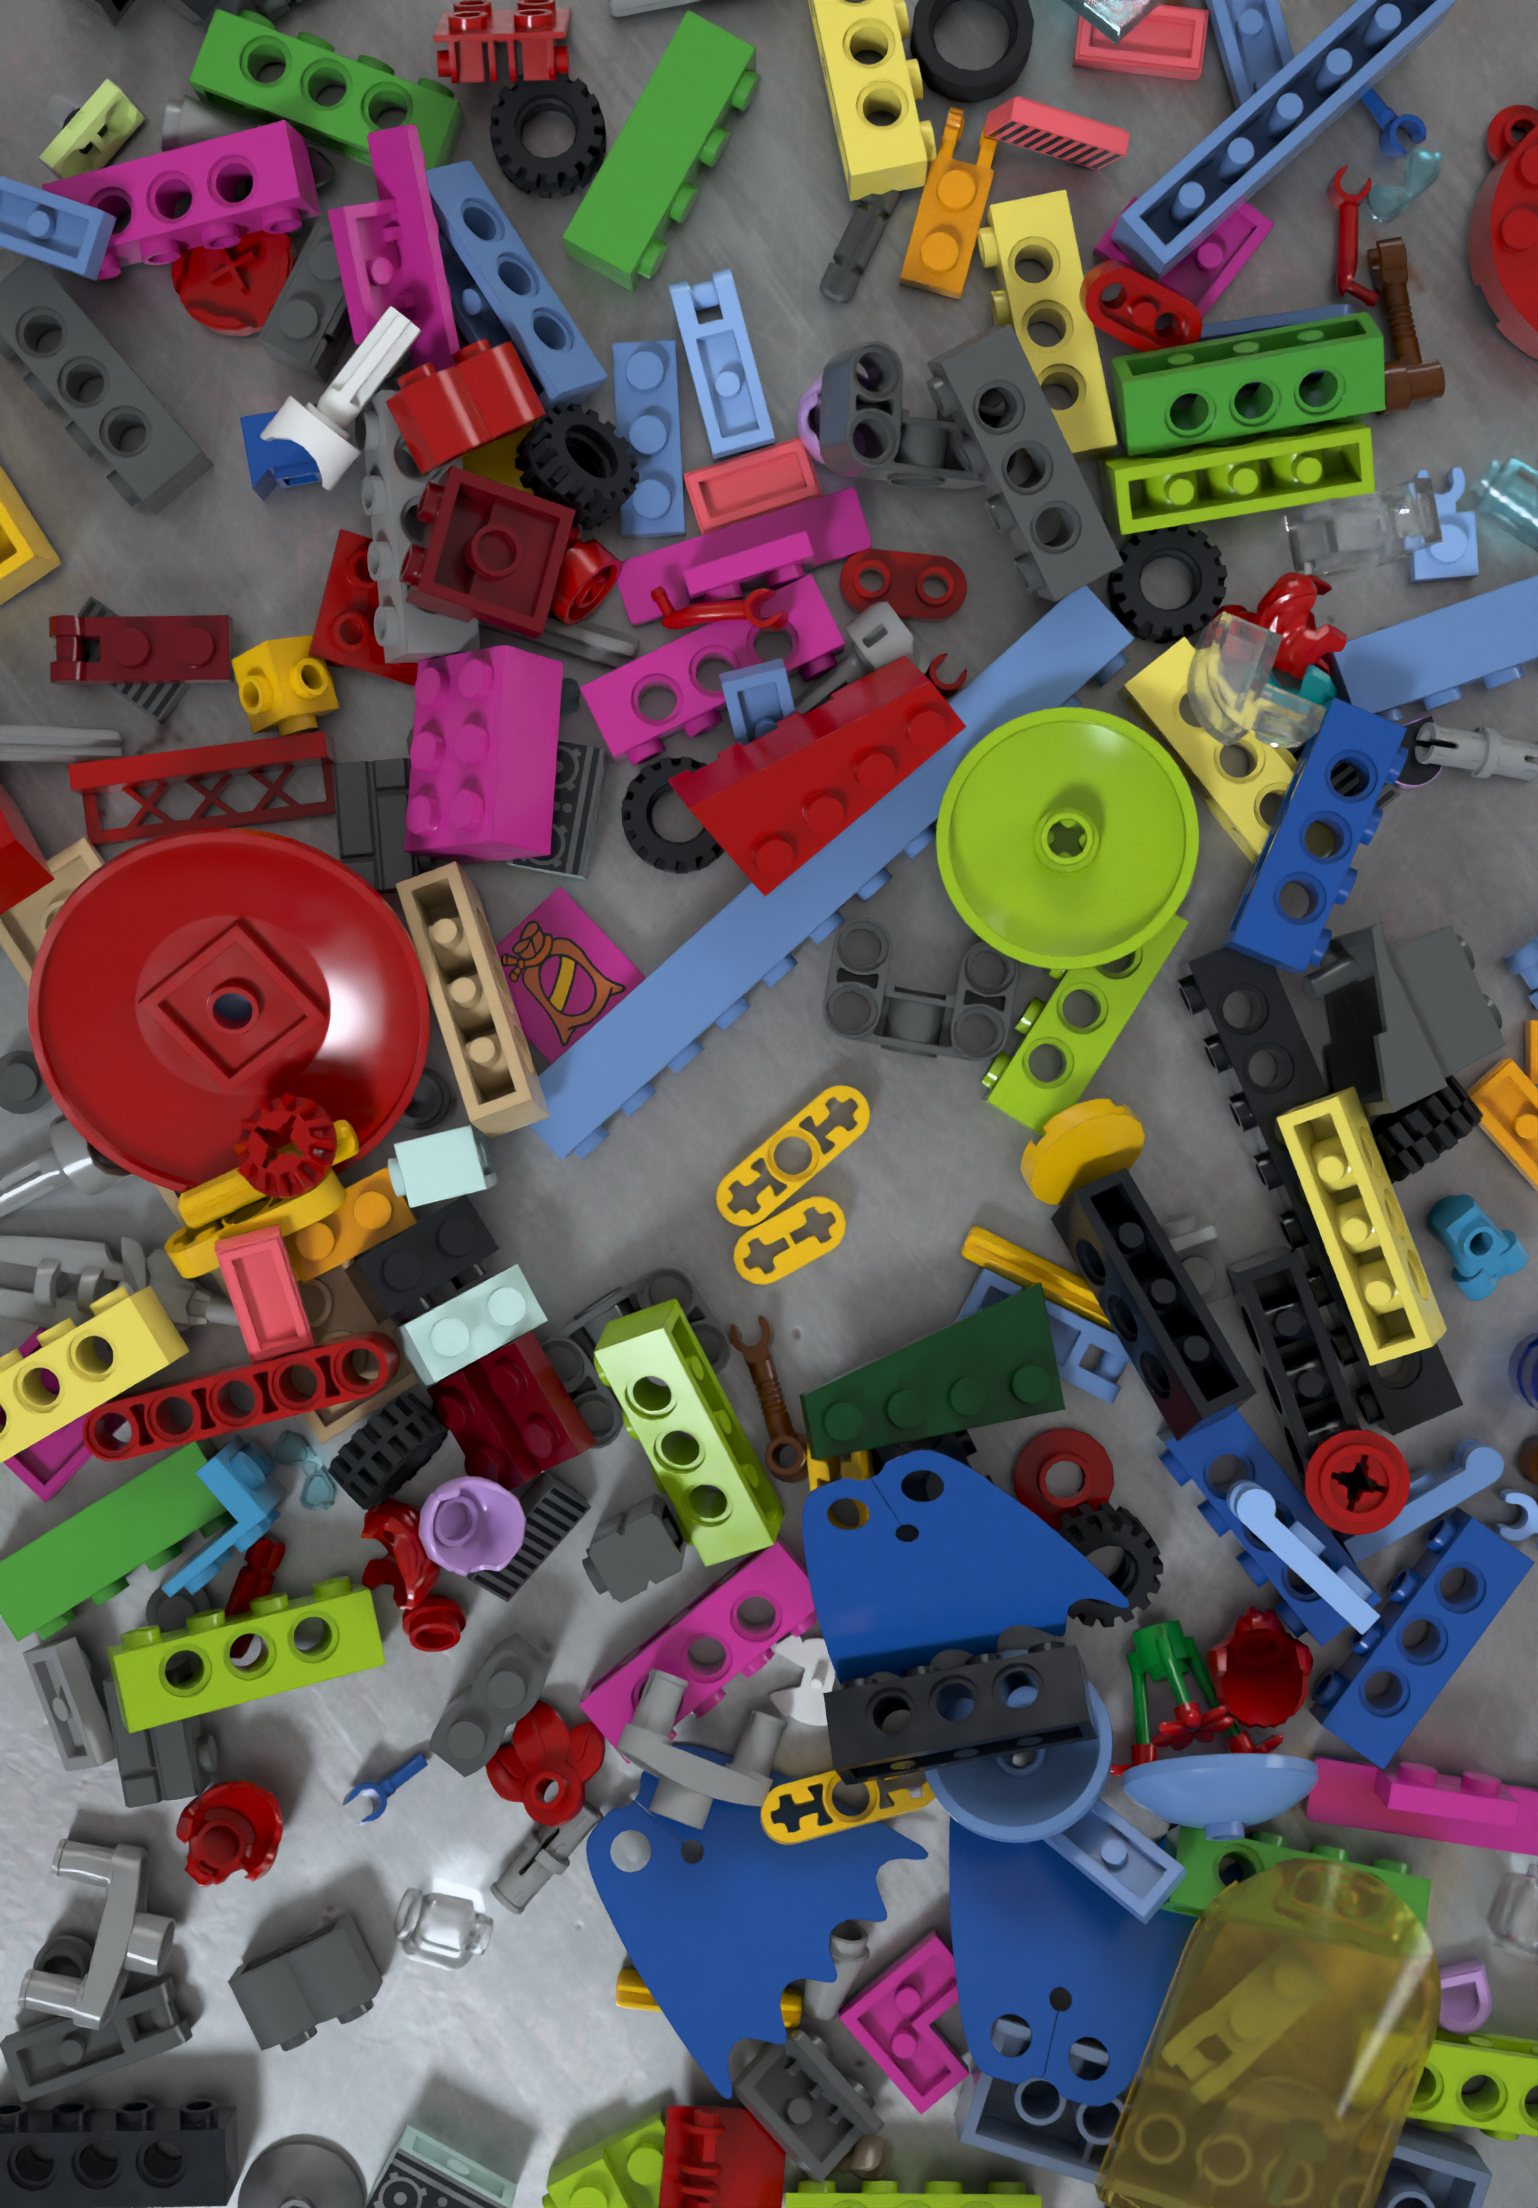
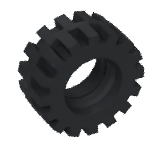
M568 73L557 74L556 81H524L523 74L518 76V82H515V86L512 89L505 85L498 94L499 104H493L490 114L491 126H489L493 151L504 175L510 182L515 181L518 184L519 190L530 194L532 190L537 191L540 198L551 199V193L560 192L562 197L572 195L571 188L576 185L583 189L591 182V173L593 171L598 173L603 164L602 155L606 153L605 121L600 104L594 93L591 95L588 92L587 85L579 78L575 82L570 80ZM556 111L563 113L571 119L575 127L576 134L573 144L566 152L556 157L542 158L535 156L525 148L522 142L521 134L525 123L529 118L540 112Z
M563 403L556 405L552 410L550 409L518 444L516 453L519 456L515 459L516 469L524 472L519 478L523 487L531 488L535 496L576 510L571 528H575L580 523L583 530H591L595 525L597 527L601 526L637 489L635 485L639 482V473L633 469L638 463L635 455L627 454L626 450L630 445L624 437L618 438L613 433L616 427L611 422L607 421L603 424L599 421V413L592 409L583 413L581 405L573 403L567 408Z
M1188 524L1137 532L1118 552L1124 565L1110 572L1107 582V591H1110L1111 597L1109 604L1112 612L1116 611L1119 615V622L1126 629L1129 627L1136 632V637L1144 641L1147 638L1153 639L1155 643L1167 644L1169 641L1174 640L1178 642L1184 636L1187 639L1200 631L1219 610L1227 587H1224L1227 570L1226 565H1222L1219 557L1222 555L1217 545L1212 547L1206 541L1208 536L1201 530L1197 533L1189 530ZM1169 557L1177 559L1187 567L1192 575L1193 589L1191 597L1185 604L1179 608L1166 610L1155 607L1147 601L1141 590L1140 579L1144 567L1157 558Z
M683 756L681 758L667 757L659 759V762L652 765L649 764L640 770L641 773L634 780L632 779L627 787L621 808L624 834L634 852L655 869L676 874H688V872L699 871L718 859L725 850L705 827L695 838L686 842H672L664 839L656 832L653 826L652 810L655 802L662 794L673 790L667 779L686 769L693 773L707 764Z
M413 1393L404 1394L398 1397L394 1403L391 1401L384 1406L378 1415L374 1414L367 1420V1424L362 1429H358L351 1436L352 1439L341 1447L338 1451L339 1455L331 1461L328 1473L363 1510H370L376 1504L379 1505L384 1502L390 1494L393 1495L400 1490L407 1480L410 1481L417 1474L416 1472L430 1461L431 1455L442 1446L441 1442L447 1438L448 1430Z
M1098 1502L1096 1511H1093L1088 1503L1077 1506L1079 1515L1072 1518L1067 1511L1059 1517L1063 1526L1059 1530L1054 1527L1052 1528L1084 1557H1087L1096 1549L1106 1546L1123 1548L1124 1557L1122 1564L1107 1579L1128 1599L1130 1605L1127 1608H1121L1101 1600L1089 1598L1074 1602L1069 1606L1067 1615L1073 1620L1078 1617L1083 1625L1090 1627L1094 1626L1096 1619L1099 1620L1103 1628L1114 1627V1618L1119 1616L1126 1623L1135 1618L1132 1613L1134 1608L1138 1606L1141 1610L1145 1611L1151 1604L1147 1597L1148 1592L1158 1593L1161 1583L1156 1575L1163 1574V1563L1158 1556L1161 1553L1149 1532L1136 1516L1133 1517L1129 1510L1119 1505L1115 1511L1108 1502Z

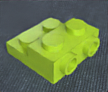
M660 2110L551 2167L546 2185L549 2193L542 2196L543 2207L658 2208L666 2118Z

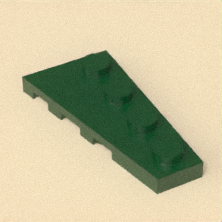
M1034 1282L998 1302L986 1305L963 1316L962 1319L906 1343L905 1346L889 1354L873 1359L799 1394L811 1459L819 1460L1065 1410L1041 1282Z

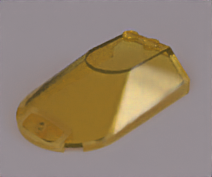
M1295 1859L1274 1863L1275 1867L1259 1872L1240 1883L1236 1880L1211 1901L1195 1923L1185 1944L1143 2054L1138 2073L1134 2078L1096 2177L1095 2189L1100 2201L1110 2208L1375 2207L1432 2048L1441 2011L1440 1972L1431 1942L1412 1910L1393 1890L1372 1875L1346 1864L1322 1859Z

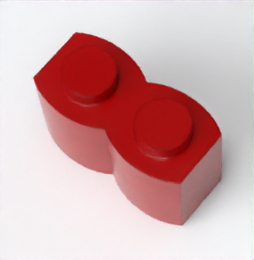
M484 338L454 353L452 358L456 364L455 366L437 372L433 363L430 362L397 379L401 390L388 399L386 404L422 475L516 433L546 415L511 341L491 348L488 339Z

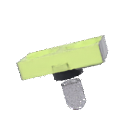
M109 78L103 82L82 108L77 109L61 96H52L45 102L44 111L46 116L59 126L62 131L38 158L59 180L102 169L147 117L122 88Z

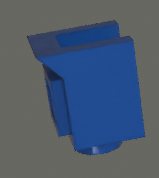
M278 411L240 417L252 489L263 501L266 500L278 483L282 488L322 482V476L316 460L303 446L292 440L275 439L265 441L259 436Z

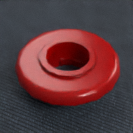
M1071 1428L1052 1429L1033 1438L1021 1451L1014 1470L1015 1493L1021 1504L1039 1516L1049 1526L1060 1529L1063 1524L1059 1517L1067 1511L1073 1518L1079 1515L1077 1506L1088 1503L1092 1510L1096 1511L1098 1502H1109L1114 1487L1113 1464L1105 1448L1089 1434ZM1060 1461L1075 1463L1082 1472L1080 1488L1076 1493L1067 1497H1059L1050 1493L1047 1490L1048 1487L1045 1481L1048 1470Z

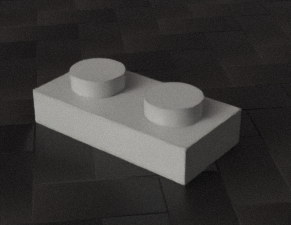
M76 1637L46 1642L23 1652L65 1770L73 1771L99 1767L117 1758L109 1715L100 1705L91 1680V1663L85 1652L79 1648Z

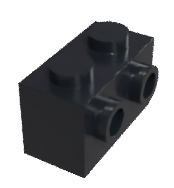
M465 1194L358 1259L344 1271L377 1324L394 1314H397L402 1324L436 1304L430 1295V1292L451 1280L456 1290H459L488 1272L489 1268L483 1259L500 1248Z

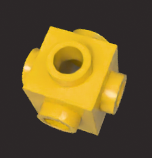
M313 635L266 640L231 660L239 687L240 702L247 713L253 734L279 730L281 737L312 733L319 729L317 719L340 708L334 691V681L328 671L325 659L309 655Z

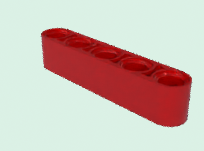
M365 1331L315 1344V1347L254 1364L250 1361L123 1394L91 1411L86 1417L82 1428L83 1441L88 1451L96 1458L107 1462L121 1461L364 1398L379 1391L395 1377L400 1366V1352L395 1342L386 1334L377 1331ZM364 1348L371 1351L377 1357L380 1371L376 1379L361 1377L355 1371L352 1365V1356L355 1349ZM294 1365H304L314 1372L317 1378V1389L314 1395L300 1393L294 1387L291 1381V1371ZM233 1381H241L251 1387L255 1395V1405L252 1411L240 1409L233 1403L230 1397V1388ZM172 1397L182 1398L190 1404L193 1410L191 1426L180 1425L172 1418L169 1409ZM111 1413L120 1414L128 1420L132 1432L129 1442L120 1441L112 1435L109 1429Z

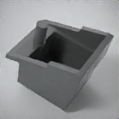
M1383 922L1332 937L1320 961L1321 968L1304 976L1302 979L1303 986L1311 999L1316 1000L1325 995L1332 1039L1331 1043L1323 1046L1330 1095L1355 1086L1366 1116L1394 1113L1447 1087L1445 1078L1506 1045L1500 1032L1502 1027L1500 1012L1493 1000L1482 993L1472 971L1475 967L1472 951L1466 941L1455 934L1452 925L1404 938L1392 944H1388L1384 936Z

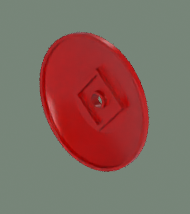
M212 827L176 832L138 844L113 857L99 867L72 892L48 927L36 956L29 986L28 1021L33 1053L41 1076L53 1100L80 1135L102 1155L130 1173L164 1188L184 1193L240 1167L238 1155L232 1145L239 1142L242 1132L240 1120L249 1118L259 1108V1100L271 1101L282 1097L284 1092L311 1099L328 1113L333 1123L338 1120H347L353 1127L359 1140V1152L355 1156L331 1166L336 1175L365 1157L397 1124L410 1104L420 1082L426 1062L430 1037V1002L421 960L410 935L385 899L364 878L325 852L295 839L266 831ZM236 993L242 995L250 1002L252 1012L242 1019H229L219 1013L215 1001L224 994ZM293 1129L286 1136H280L277 1133L275 1135L269 1134L267 1139L271 1141L270 1145L278 1149L291 1143L290 1135Z

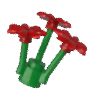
M1179 1620L1155 1624L1131 1634L1136 1651L1125 1656L1132 1676L1136 1744H1131L1132 1763L1112 1764L1111 1775L1122 1776L1124 1771L1132 1767L1157 1761L1156 1747L1171 1745L1173 1750L1181 1751L1188 1747L1194 1738L1201 1743L1212 1742L1214 1740V1733L1225 1731L1228 1736L1224 1742L1231 1754H1268L1283 1742L1284 1737L1280 1733L1276 1736L1273 1734L1254 1744L1246 1729L1240 1731L1234 1718L1227 1714L1226 1707L1219 1704L1214 1685L1199 1657L1193 1636H1184ZM1188 1667L1212 1710L1203 1715L1198 1703L1191 1702L1182 1677L1189 1673ZM1146 1673H1150L1152 1683L1169 1680L1177 1707L1173 1710L1176 1721L1160 1723L1158 1728L1161 1734L1151 1739L1152 1744L1150 1743Z

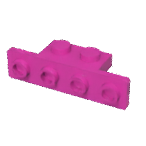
M408 124L370 132L367 136L380 201L329 209L327 211L355 345L363 342L391 305L422 331L409 347L413 370L432 362L436 371L439 372L456 365L452 355L461 349L451 306V289L446 280L438 239V222L433 213L425 172V155L420 146L417 127L414 124Z
M849 487L621 561L622 567L617 584L629 621L632 625L637 626L664 617L657 603L652 600L650 593L659 586L666 590L667 597L675 611L695 603L741 600L744 598L742 591L767 584L770 590L779 589L805 577L804 571L850 557L865 549H871L872 539L856 490Z
M1320 1755L1314 1756L1312 1759L1318 1765L1319 1781L1310 1794L1306 1796L1304 1814L1310 1821L1538 1856V1789L1501 1784L1499 1778L1478 1772H1463L1462 1777L1438 1774V1770L1433 1767L1414 1762H1400L1398 1768L1386 1766L1382 1770L1376 1764Z

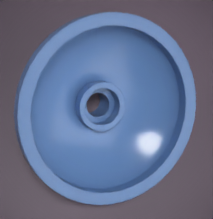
M1004 1650L996 1654L1001 1655L1004 1659L1028 1654V1650ZM1087 1679L1098 1739L1034 1750L1033 1760L1025 1766L1015 1765L1013 1763L1014 1754L924 1771L932 1792L945 1811L955 1821L977 1835L1010 1843L1032 1842L1051 1837L1064 1831L1081 1819L1100 1797L1110 1775L1114 1755V1735L1109 1714L1101 1696L1092 1683ZM1023 1686L1014 1690L1008 1698L1007 1706L1014 1709L1028 1707L1035 1701L1038 1690L1030 1686ZM960 1698L953 1701L946 1709L945 1719L959 1721L966 1718L974 1707V1701L968 1698Z
M1253 1753L1211 1754L1171 1758L1141 1764L1122 1773L1123 1791L1136 1804L1167 1822L1204 1829L1205 1839L1211 1841H1230L1244 1838V1827L1256 1825L1281 1816L1309 1795L1319 1781L1318 1765L1313 1761L1286 1755Z

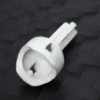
M390 305L322 394L317 407L310 402L304 406L290 395L259 436L265 441L275 439L292 440L303 446L317 462L322 476V487L331 492L352 462L361 453L359 449L348 441L351 435L344 428L355 420L422 331Z

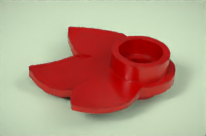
M537 1700L533 1708L516 1722L513 1732V1745L499 1746L494 1756L485 1765L487 1776L493 1789L501 1798L510 1802L524 1804L526 1812L533 1820L545 1826H561L575 1818L582 1810L585 1802V1784L598 1772L604 1761L606 1750L605 1738L592 1721L577 1725L569 1730L566 1722L557 1710L547 1703ZM557 1781L559 1787L558 1794L553 1801L546 1803L544 1800L546 1790L552 1782Z

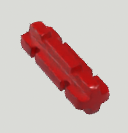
M263 1535L247 1549L244 1560L248 1563L247 1566L243 1565L240 1568L224 1611L225 1617L250 1611V1600L269 1595L275 1579L271 1573L279 1568L285 1552V1544L283 1542ZM253 1633L241 1635L233 1642L230 1649V1658L241 1659L244 1657L249 1649Z

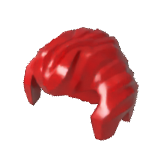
M1289 572L1278 579L1257 605V613L1253 618L1252 626L1255 647L1259 655L1267 662H1272L1277 670H1281L1283 673L1289 672L1297 679L1303 680L1306 667L1312 664L1327 675H1331L1329 664L1322 660L1321 657L1328 652H1341L1345 647L1347 637L1346 634L1329 624L1322 625L1316 629L1314 614L1310 611L1315 604L1317 595H1325L1332 590L1330 584L1313 575Z
M387 1498L379 1505L376 1504L365 1513L364 1529L361 1538L378 1540L387 1549L388 1553L383 1559L369 1560L361 1581L362 1585L371 1591L384 1584L394 1586L393 1599L397 1603L398 1609L407 1608L412 1610L418 1607L431 1594L433 1587L439 1582L442 1566L428 1558L419 1538L420 1512L422 1508Z
M1250 1606L1246 1609L1243 1616L1240 1615L1235 1620L1231 1632L1225 1636L1223 1641L1218 1642V1644L1213 1645L1206 1653V1669L1214 1685L1219 1704L1226 1707L1229 1716L1235 1718L1240 1725L1246 1726L1249 1729L1255 1726L1263 1729L1268 1727L1275 1728L1278 1725L1285 1724L1288 1717L1294 1716L1304 1704L1308 1695V1678L1313 1667V1657L1309 1646L1303 1644L1298 1639H1294L1290 1633H1286L1282 1623L1277 1619L1276 1611L1267 1608L1262 1612L1255 1606Z
M241 1779L213 1785L190 1801L180 1814L176 1826V1835L183 1843L186 1844L187 1841L189 1843V1851L186 1856L187 1865L184 1870L191 1878L195 1879L198 1886L207 1888L212 1884L219 1885L225 1882L231 1874L241 1869L248 1873L244 1877L245 1879L252 1882L261 1879L268 1873L275 1862L284 1830V1817L280 1810L279 1801L274 1798L272 1792L265 1790L261 1786H256L251 1781L244 1782Z

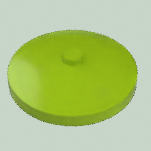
M1080 707L1043 709L1012 719L996 728L975 745L959 764L949 781L939 809L936 827L938 865L944 886L955 909L976 935L992 948L1021 963L1052 970L1087 969L1113 962L1137 950L1151 940L1176 913L1190 887L1197 864L1199 851L1198 816L1192 793L1180 768L1170 754L1144 730L1129 721L1098 710Z

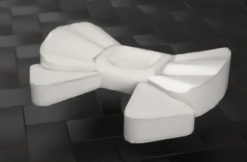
M791 1634L778 1642L775 1646V1651L805 1669L802 1682L797 1687L773 1691L770 1699L784 1716L790 1715L796 1720L809 1725L827 1726L823 1693L832 1692L836 1673L823 1636H810L803 1641L801 1635L794 1637Z

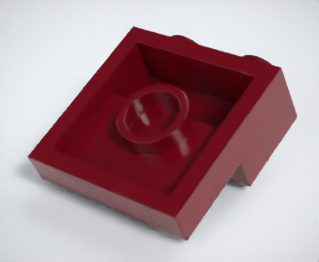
M450 466L439 479L438 484L427 482L419 501L416 520L425 522L427 525L421 546L413 543L410 544L400 570L399 581L410 585L406 603L465 623H469L473 618L537 639L544 632L576 510Z
M532 1331L497 1348L427 1388L433 1400V1414L447 1430L451 1431L465 1455L464 1467L467 1475L491 1480L508 1491L527 1483L543 1471L580 1455L596 1444L594 1437Z

